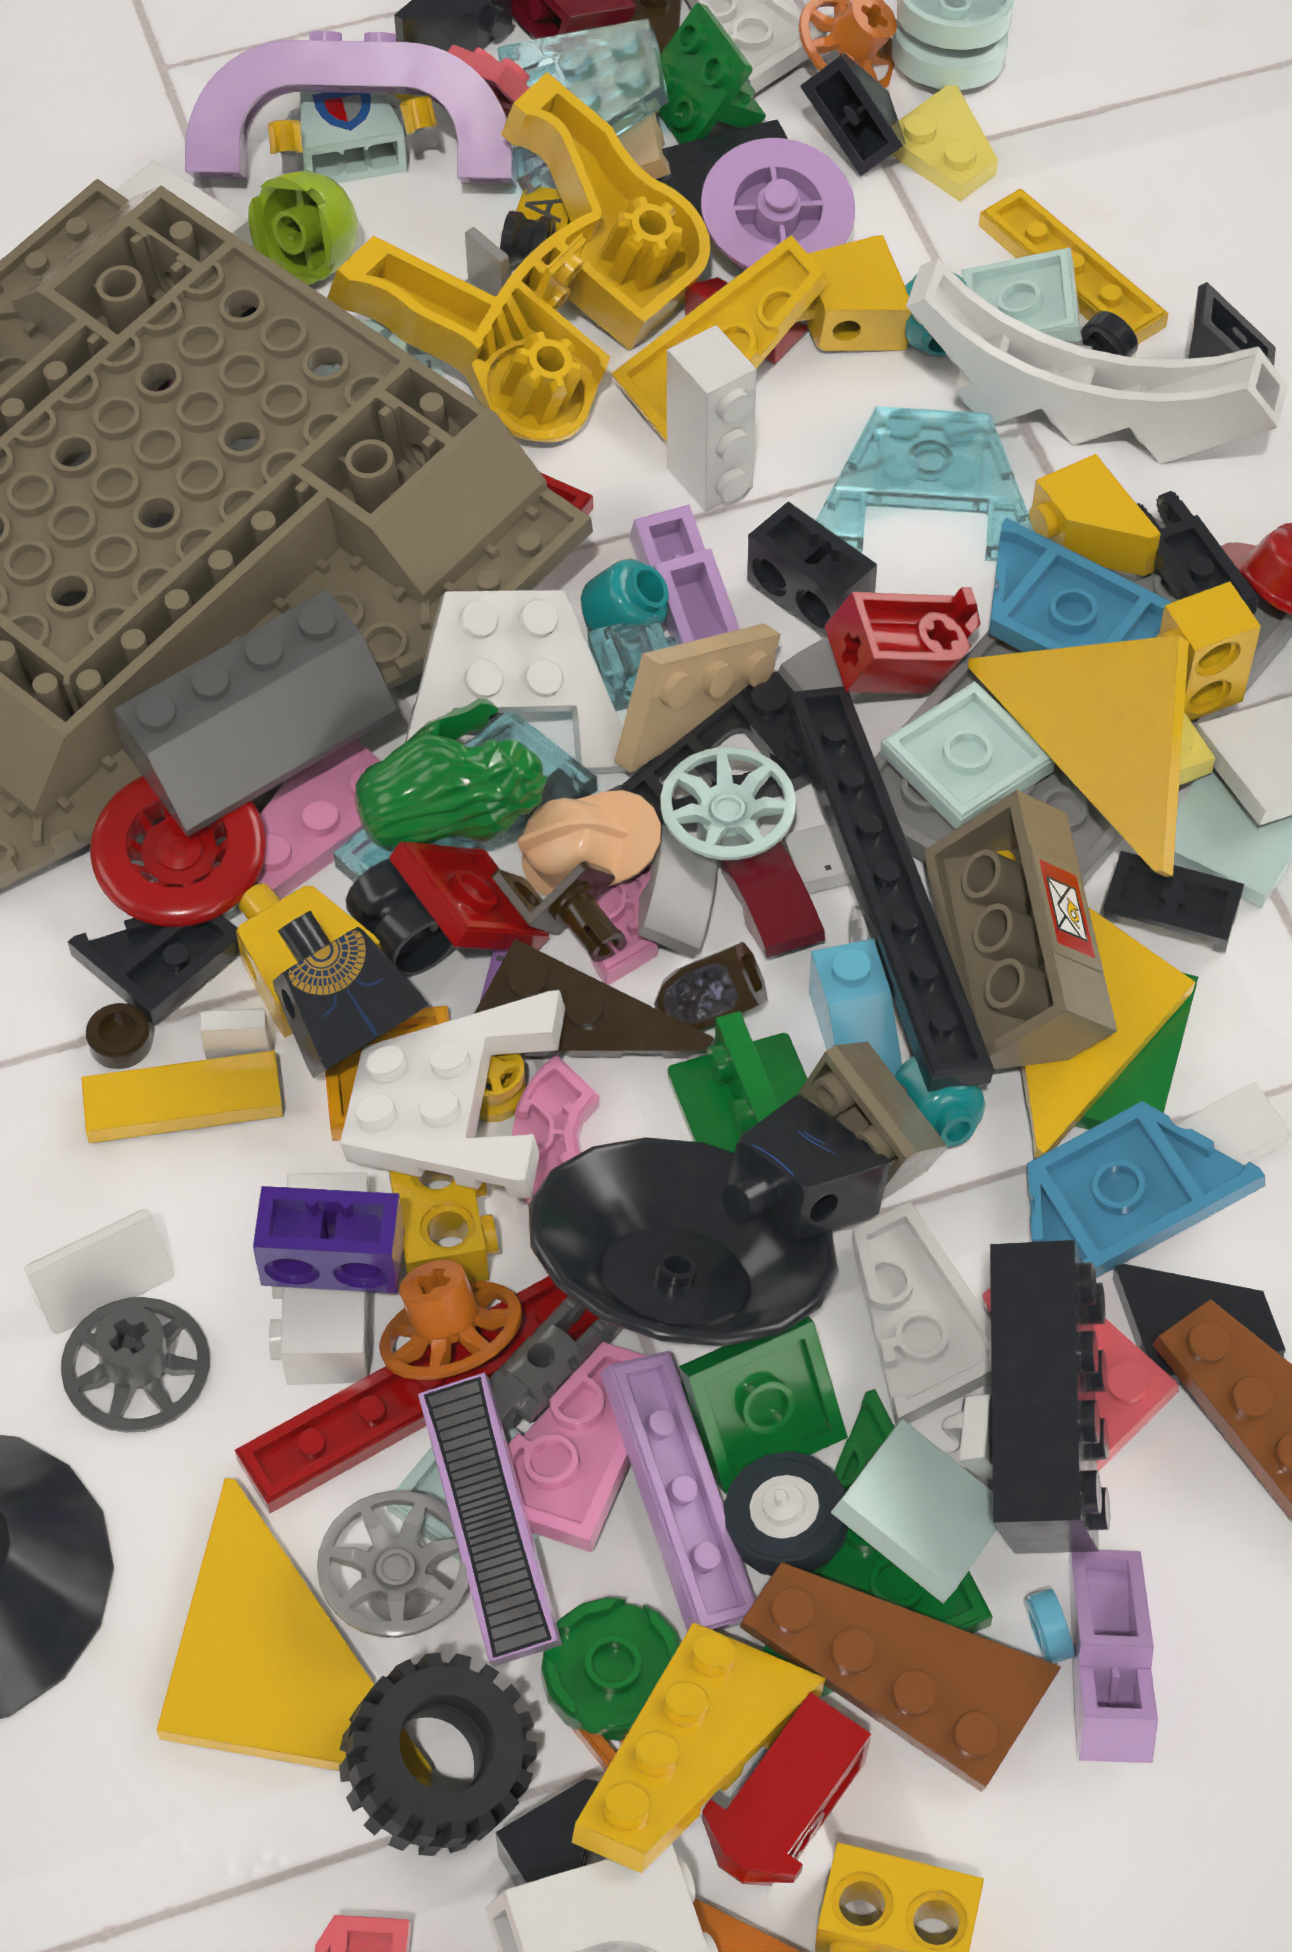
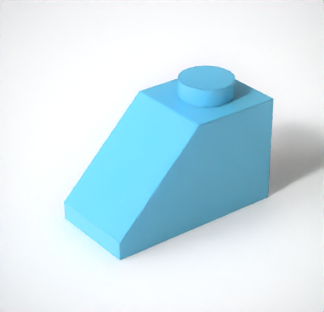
M874 938L811 951L809 995L826 1050L835 1045L868 1041L895 1077L896 1072L902 1065L891 991Z

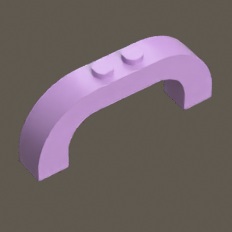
M311 31L309 32V40L274 41L242 52L228 61L208 81L193 107L186 133V173L193 178L247 179V142L251 125L262 108L275 98L294 92L430 96L432 101L442 106L448 112L454 122L457 134L458 180L465 184L515 185L514 145L501 135L507 117L490 86L471 66L447 51L420 43L396 42V34L388 32L364 33V41H342V33Z

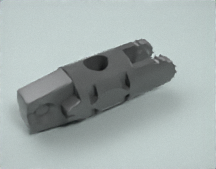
M567 1296L541 1323L534 1334L529 1336L509 1357L506 1363H503L489 1378L504 1434L506 1435L522 1419L531 1424L547 1408L549 1399L602 1342L608 1343L621 1327L598 1319L575 1342L567 1332L581 1318L585 1308Z

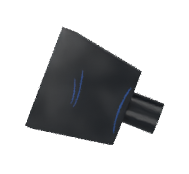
M799 1094L741 1135L736 1143L728 1184L722 1193L723 1206L729 1217L737 1223L744 1224L760 1217L788 1239L799 1241L879 1214L892 1161L883 1154L875 1153L867 1142L856 1137L852 1131Z

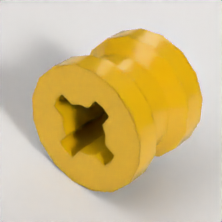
M520 1053L491 1056L479 1116L480 1120L502 1122L515 1115L518 1102L526 1088L524 1060ZM487 1083L491 1085V1089L486 1088Z

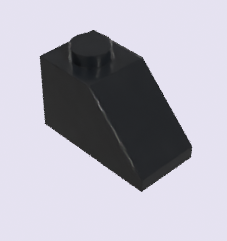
M411 0L394 14L396 42L420 43L444 51H448L453 44L473 52L477 47L484 50L496 38L502 37L509 27L512 26L511 0Z

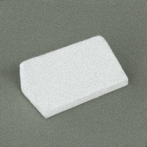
M147 1208L138 1210L32 1261L24 1267L33 1297L50 1330L54 1334H61L77 1326L86 1316L101 1306L120 1299L139 1296L174 1277L172 1265Z

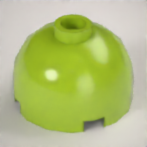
M304 170L278 175L266 180L259 186L262 187L259 196L252 198L248 207L250 235L254 248L269 257L273 262L307 285H313L328 278L351 257L358 240V218L351 199L344 188L328 176Z

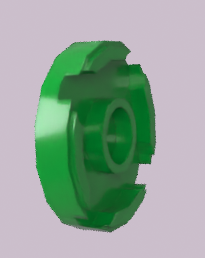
M606 1597L582 1603L557 1621L556 1624L562 1645L543 1651L541 1680L548 1704L567 1726L575 1730L577 1728L582 1731L585 1730L590 1734L602 1735L606 1740L620 1741L624 1740L625 1735L630 1731L678 1649L680 1642L677 1633L660 1613L645 1605L641 1609L636 1605L625 1604L626 1599Z

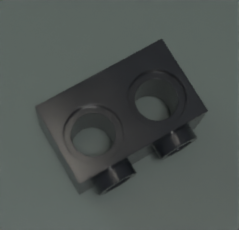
M789 501L748 534L747 581L825 637L828 636L824 626L851 592L875 593L877 563Z

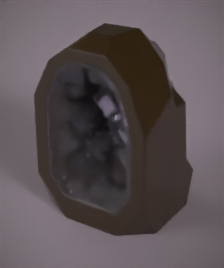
M740 942L672 971L663 979L655 997L654 1007L700 1030L715 1024V1018L738 1011L743 1013L763 1004L768 1000L765 981L754 954L744 942Z

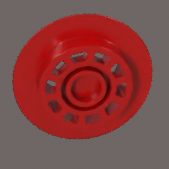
M143 776L122 787L107 802L96 821L90 844L93 873L97 883L108 899L120 910L135 919L167 927H183L203 923L233 908L241 901L244 893L253 887L257 881L266 853V835L263 821L252 801L211 823L209 827L206 826L187 837ZM161 817H165L164 820L160 821L156 825L151 824L155 820ZM139 835L145 837L142 844L136 842ZM222 837L227 838L219 846H217V840H219ZM134 860L143 861L144 866L131 862Z

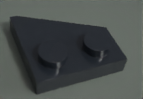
M1129 1264L1115 1266L1112 1279L1136 1346L1178 1383V1386L1183 1385V1383L1152 1344L1159 1335L1210 1299L1284 1357L1286 1348L1264 1291Z

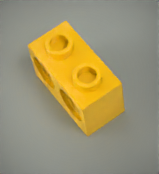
M1231 582L1164 606L1160 631L1156 637L1179 635L1189 641L1184 713L1190 721L1241 703L1244 699L1261 625Z
M388 1170L392 1193H399L404 1226L402 1252L406 1274L428 1262L453 1260L463 1266L468 1281H489L487 1255L499 1254L493 1215L480 1216L476 1198L488 1196L486 1183L482 1182L478 1189L456 1185L454 1177L448 1174L425 1170L421 1177ZM436 1180H445L451 1183L440 1189L426 1187L427 1184ZM446 1237H457L463 1240L461 1243L451 1247H443L436 1244L439 1240Z
M837 1842L818 1922L814 1951L969 1952L985 1878ZM862 1900L872 1904L878 1910L881 1917L871 1925L858 1926L850 1923L843 1916L841 1908L851 1901ZM925 1919H938L951 1928L954 1938L945 1944H930L918 1936L914 1926Z

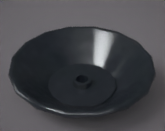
M643 1137L592 1146L551 1169L528 1205L530 1247L556 1288L602 1321L662 1342L725 1347L781 1335L821 1308L838 1273L832 1230L798 1241L788 1239L760 1217L744 1224L732 1220L724 1209L722 1193L728 1184L734 1153L704 1142Z
M0 1435V1719L12 1716L66 1678L101 1628L115 1568L104 1511L71 1466L20 1437Z

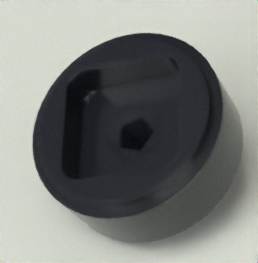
M1099 311L1082 327L1083 345L1091 346L1092 350L1132 357L1138 350V340L1134 331L1122 318L1114 313Z

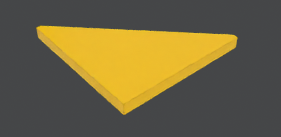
M1179 635L969 658L968 668L1150 868L1164 877L1173 876L1189 641Z
M1009 850L996 852L1016 861L1015 855ZM1090 907L1089 912L1117 1032L1069 1060L1021 1066L1027 1110L1030 1113L1035 1158L1055 1149L1082 1119L1083 1115L1192 994L1195 981Z
M225 1478L156 1729L159 1740L339 1771V1765L346 1758V1752L340 1751V1745L344 1732L351 1724L349 1719L375 1684L237 1481ZM402 1727L399 1745L403 1762L417 1781L431 1788L433 1780L432 1768L405 1728Z

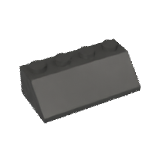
M328 589L323 590L113 709L122 748L187 837L398 716V708L362 633Z

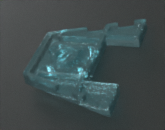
M648 19L507 44L497 48L499 62L505 57L509 58L527 72L530 77L526 83L527 85L537 82L546 72L550 75H555L557 81L612 126L617 136L669 102L656 34ZM521 146L514 147L513 162L516 181L524 195H527L543 185L539 177L548 172L549 168L542 158L531 150Z
M882 406L875 407L816 518L817 522L858 551L863 552L867 506L984 513L987 515L985 561H997L1001 524L1006 517L1034 531L1028 510L990 413Z

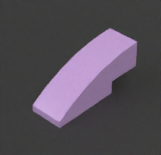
M690 504L634 519L629 538L637 560L656 569L662 575L668 587V613L663 623L674 645L739 630L740 628L711 548L705 550Z
M1099 1550V1552H1070L1071 1639L1075 1657L1072 1658L1079 1761L1153 1763L1158 1725L1151 1670L1154 1643L1141 1551Z

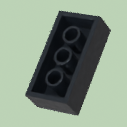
M1075 1240L990 1244L993 1523L1015 1554L1099 1552L1098 1530H1109L1111 1521L1109 1491L1107 1487H1101L1100 1474L1097 1470V1461L1108 1460L1109 1456L1106 1418L1099 1417L1098 1403L1095 1400V1392H1106L1107 1390L1106 1356L1104 1350H1098L1097 1336L1094 1330V1325L1105 1324L1106 1308L1103 1283H1096L1094 1263L1084 1262Z

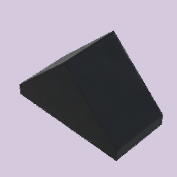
M841 54L800 85L860 176L870 171L906 144L889 91L847 54Z
M1208 282L1198 286L1186 359L1216 357L1259 347L1274 366L1276 347Z
M585 1778L495 1832L498 1857L516 1886L587 1865L590 1851L572 1843L575 1823L600 1781Z

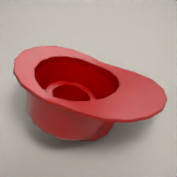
M1292 523L1278 526L1277 529L1267 534L1258 545L1228 542L1221 546L1243 577L1246 578L1251 587L1264 600L1275 608L1292 615Z

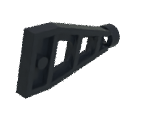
M777 671L772 673L767 682H762L755 687L748 685L665 752L649 761L627 781L607 791L624 790L640 795L654 807L662 827L665 824L661 814L660 795L663 789L661 780L668 776L680 762L689 756L714 748L729 734L734 732H744L762 755L776 762L791 780L794 791L813 783L786 709L788 693L794 692L793 689ZM716 761L707 762L695 767L696 771L710 788L717 785ZM751 772L732 775L733 783L741 785ZM770 776L754 798L755 800L762 797L775 798L782 796L783 792L776 780ZM693 795L679 799L672 797L671 799L673 811L691 803L698 804Z

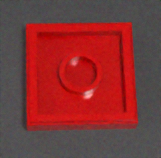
M400 842L389 856L391 862L454 947L509 950L514 939H517L539 950L550 937L547 931L529 926L492 879L491 875L500 868L485 849Z

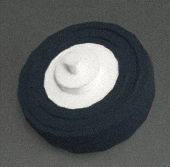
M790 1451L765 1455L745 1466L730 1484L723 1505L726 1530L742 1561L760 1574L772 1576L781 1562L812 1573L828 1564L844 1545L849 1527L835 1517L831 1511L845 1494L846 1490L834 1471L813 1456Z

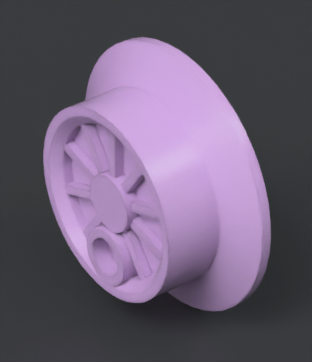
M764 138L749 141L731 149L715 163L707 175L703 186L701 214L709 236L716 247L735 265L745 271L790 235L795 238L807 253L845 244L853 229L855 200L846 176L827 155L799 141L784 138Z

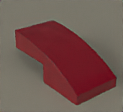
M780 841L766 852L750 858L719 860L722 875L742 904L745 926L766 958L826 940L823 925L812 899L793 861Z

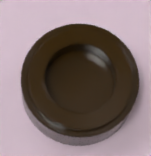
M114 1003L104 1006L91 1016L86 1026V1039L90 1053L99 1064L107 1068L125 1069L141 1062L151 1050L153 1037L149 1020L134 1005Z

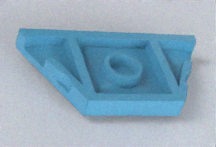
M1007 517L1001 524L989 626L990 635L1023 652L1156 638L1157 634H1159L1164 606L1172 603L1171 601Z
M1141 1101L1027 1163L1032 1242L1075 1240L1084 1262L1094 1263L1096 1278L1113 1270L1115 1266L1124 1264L1265 1187V1174L1259 1166L1250 1161L1245 1166L1214 1148V1141L1193 1129H1184L1176 1126L1168 1115Z

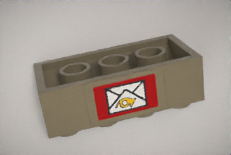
M1016 790L923 850L938 924L994 1070L1069 1060L1117 1032L1067 813ZM1009 850L1015 855L1016 861L996 852Z

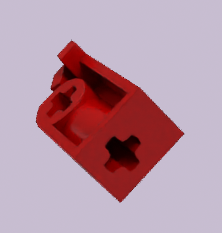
M961 587L955 595L851 592L824 627L846 692L924 694L936 689L973 646L968 639L981 625L972 588Z
M810 1692L725 1810L710 1799L702 1810L701 1819L717 1866L742 1884L772 1886L774 1883H794L803 1870V1864L798 1861L799 1857L865 1765L871 1733Z

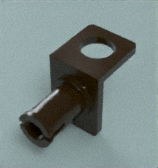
M583 861L544 900L522 876L501 869H497L491 875L492 879L529 926L560 935L568 927L594 962L606 960L615 954L614 950L607 943L610 940L617 948H621L625 935L620 929H617L595 901L615 880L614 874L609 869Z

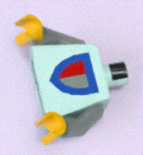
M300 92V107L291 110L285 120H276L268 123L270 154L280 152L286 156H295L302 153L304 170L328 176L337 183L407 172L404 137L417 134L425 127L433 128L438 126L431 97L418 96L401 101L393 94Z

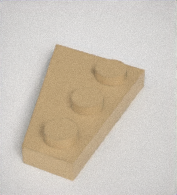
M763 623L642 653L614 762L630 773L634 772L669 749L748 685L755 687L762 682H767L774 671V657L781 634Z

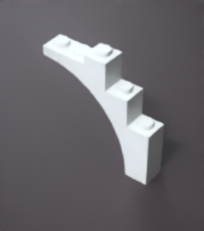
M939 258L924 263L919 267L906 307L912 312L916 321L923 325L942 347L948 358L961 369L954 390L960 396L963 403L970 407L986 427L1042 408L1050 422L1059 428L1072 445L1130 427L1136 439L1146 446L1160 464L1278 427L1288 384L1259 347L1216 357L1180 360L1134 358L1091 350L1043 334L1004 314L969 289Z

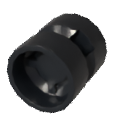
M390 859L383 860L370 867L350 887L345 899L346 909L357 922L375 935L380 941L381 950L405 977L422 974L435 967L453 950V944Z

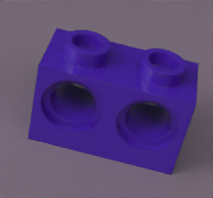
M261 1186L253 1241V1251L261 1286L380 1293L398 1292L404 1241V1226L399 1193Z

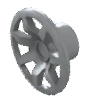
M391 1490L359 1499L332 1521L322 1539L317 1560L319 1586L326 1602L335 1615L347 1625L362 1633L386 1638L416 1635L433 1628L446 1619L459 1606L469 1586L466 1565L462 1562L461 1555L459 1572L451 1590L433 1576L432 1566L458 1552L460 1555L449 1509L441 1502L424 1494ZM393 1504L412 1506L411 1511L402 1524L399 1536H389L385 1526L374 1513V1509ZM426 1511L444 1522L454 1538L430 1542L424 1547L418 1543V1538ZM361 1516L373 1546L368 1551L357 1547H335L342 1531ZM331 1561L361 1572V1580L357 1581L342 1598L336 1592L331 1581ZM432 1599L440 1601L439 1605L427 1614L417 1617L428 1608ZM366 1601L376 1615L391 1622L368 1619L355 1612L353 1608Z

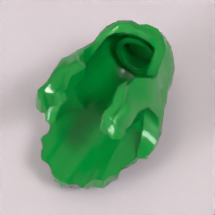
M478 698L468 706L453 710L428 721L407 742L393 750L384 760L367 767L355 784L354 803L356 811L367 836L375 845L390 852H393L400 842L431 844L437 840L455 836L485 842L496 836L508 833L510 826L513 825L521 814H529L541 803V792L548 780V777L542 774L543 766L541 760L518 740L497 742L490 739L478 747H466L463 743L455 741L466 734L489 724V717L498 712V707L492 701Z

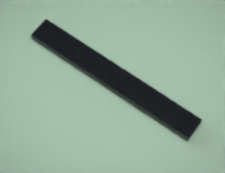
M844 686L789 692L786 702L788 715L871 939L874 938L891 994L927 1091L990 1083L994 1072L993 1064L850 693L845 691Z

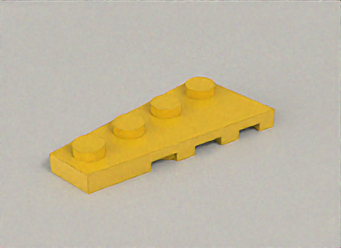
M790 235L611 374L618 386L667 444V349L717 325L757 369L828 284L825 273L795 238Z
M693 1622L577 1819L572 1843L642 1873L700 1816L702 1806L719 1789L725 1792L742 1775L744 1765L762 1747L768 1750L773 1745L810 1692L821 1698L826 1678Z

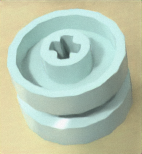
M897 0V29L892 37V60L900 72L915 82L936 89H942L945 86H958L960 90L981 87L996 79L1005 66L1008 48V29L1012 22L1014 0Z

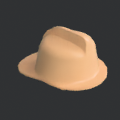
M624 790L606 791L579 799L560 798L550 800L536 809L528 819L523 835L517 838L518 847L522 852V869L527 881L539 894L548 896L583 861L609 869L615 876V880L609 886L619 884L639 875L653 861L661 843V823L654 807L643 797Z

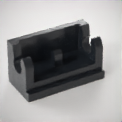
M1121 851L1104 904L1103 917L1108 921L1116 923L1118 916L1213 941L1215 942L1213 950L1226 953L1231 931L1238 914L1244 884L1177 865L1173 867V876L1164 877L1154 872L1140 855Z

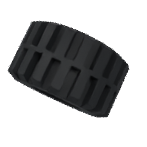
M441 1652L424 1654L421 1660L414 1665L408 1659L396 1665L387 1677L383 1675L370 1689L350 1717L349 1721H351V1724L344 1732L340 1745V1751L346 1752V1758L339 1765L341 1782L350 1781L353 1789L346 1799L353 1812L363 1807L370 1817L363 1826L374 1836L381 1829L392 1835L389 1846L404 1851L410 1844L419 1846L418 1855L435 1856L442 1848H448L450 1854L463 1850L476 1839L479 1842L515 1809L519 1804L518 1798L528 1789L533 1773L527 1771V1768L537 1758V1742L527 1741L526 1734L534 1727L530 1711L520 1714L516 1712L513 1705L521 1695L511 1683L502 1691L493 1683L500 1672L487 1663L478 1673L469 1669L472 1657L456 1653L449 1663L442 1662ZM417 1718H435L443 1720L459 1730L467 1740L473 1754L474 1773L470 1785L464 1790L442 1792L428 1788L417 1781L406 1768L400 1752V1732L405 1723Z

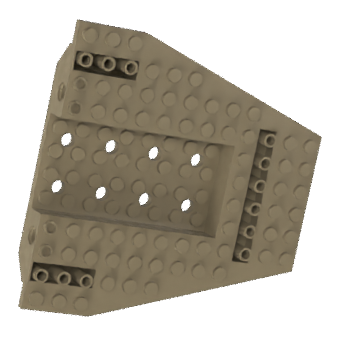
M97 178L0 260V529L4 530L0 536V890L89 845L96 821L107 802L122 787L142 776L121 746L114 708L325 589L329 590L362 633L386 686L390 690L423 673L422 668L439 602L446 591L533 590L593 532L591 517L547 487L546 479L494 411L162 185L128 200ZM249 308H257L253 314L239 318ZM322 364L341 365L340 369L331 375L320 376L313 373ZM167 380H174V383L169 388L156 391ZM239 438L258 439V442L252 448L244 451H236L229 448ZM83 454H90L84 463L70 466ZM154 514L173 515L171 521L164 526L151 528L144 525L148 518ZM84 591L87 593L85 598L78 604L72 606L57 604L61 596L67 592Z

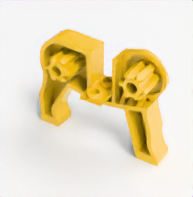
M546 72L513 103L501 135L512 145L531 150L547 164L571 222L534 249L511 274L497 296H493L373 235L337 269L327 298L345 311L362 314L378 321L402 341L455 367L466 377L477 400L494 411L513 436L525 440L550 443L566 440L578 433L583 427L598 385L606 372L610 356L558 313L557 310L568 298L630 351L685 303L686 290L698 282L708 263L710 238L706 225L694 206L676 190L646 173L623 147L613 127Z

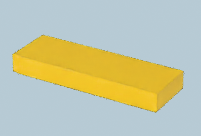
M275 1050L81 1077L85 1130L89 1143L283 1117Z

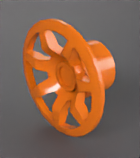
M810 0L800 14L798 27L803 48L815 67L820 71L827 66L819 53L824 54L836 49L840 55L843 53L847 54L876 81L878 79L872 64L888 65L885 77L878 81L884 88H887L895 64L892 60L891 37L897 29V21L891 8L883 0ZM827 6L834 7V18L828 17L816 9ZM811 21L819 31L831 32V34L812 40L809 22Z
M436 1260L428 1262L412 1270L400 1283L399 1294L405 1307L393 1317L382 1333L379 1343L380 1356L390 1371L408 1379L435 1380L466 1372L494 1357L516 1335L523 1315L520 1301L513 1291L503 1285L486 1281H468L463 1266L456 1261ZM493 1299L500 1300L508 1306V1309L486 1310ZM479 1326L487 1330H495L504 1326V1329L489 1343L475 1330V1327ZM398 1336L411 1338L410 1341L402 1345L395 1353L393 1352ZM458 1341L473 1354L463 1360L450 1363L451 1344ZM428 1344L431 1345L430 1367L408 1365V1363L420 1359Z

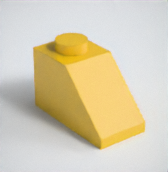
M1097 454L1035 480L1029 518L1036 533L1104 568L1140 576H1146L1154 572L1155 557L1161 533Z

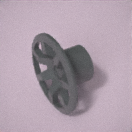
M149 1297L124 1298L94 1310L72 1331L65 1344L61 1358V1377L64 1390L77 1411L100 1427L125 1433L145 1432L175 1421L199 1398L210 1370V1354L206 1337L196 1321L178 1306L161 1299ZM154 1313L168 1317L171 1321L162 1326L159 1318ZM96 1328L95 1334L91 1333ZM183 1329L189 1334L195 1344L197 1361L175 1356L167 1350V1347L171 1345ZM83 1345L98 1356L100 1363L94 1369L75 1379L74 1362L79 1348ZM162 1372L172 1376L194 1375L189 1389L172 1405L159 1380V1376ZM109 1381L114 1383V1394L109 1415L91 1406L80 1392L101 1388ZM142 1388L150 1401L161 1411L144 1418H122L130 1405L134 1389Z

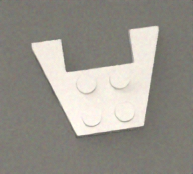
M565 590L446 591L439 602L424 660L423 674L416 701L410 714L405 742L428 721L453 710L468 706L478 698L492 701L498 707L497 713L570 711L573 721L577 774L629 772L614 762L623 728Z
M560 990L541 993L362 1047L340 1141L346 1160L352 1163L421 1177L425 1170L452 1175L456 1185L478 1189L482 1182L504 1186L508 1196L521 1199L532 1198L540 1154L534 1134L475 1138L491 1056L496 1054L558 1050L565 1013Z

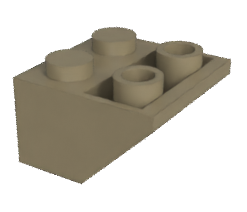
M868 1041L835 1045L825 1051L797 1094H801L852 1131L856 1137L867 1142L875 1153L883 1154L892 1161L882 1200L927 1172L947 1147L946 1143Z

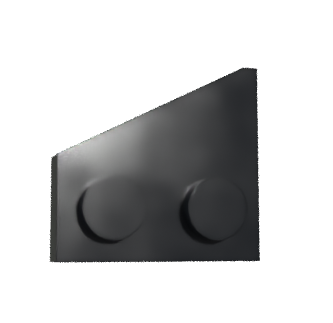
M223 915L203 923L183 927L158 926L131 918L124 920L125 930L90 941L85 932L75 935L67 941L72 957L125 1002L139 1008L153 1025L240 953L236 935L237 927Z

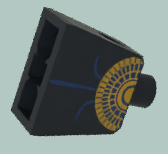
M310 910L278 930L297 964L288 968L272 981L273 987L308 1071L313 1078L428 1006L424 997L360 927H356L330 942Z

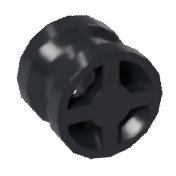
M514 210L508 212L501 234L500 249L508 255L510 267L522 263L534 249L556 232L555 218L541 216L539 219L533 220L527 219L523 212Z

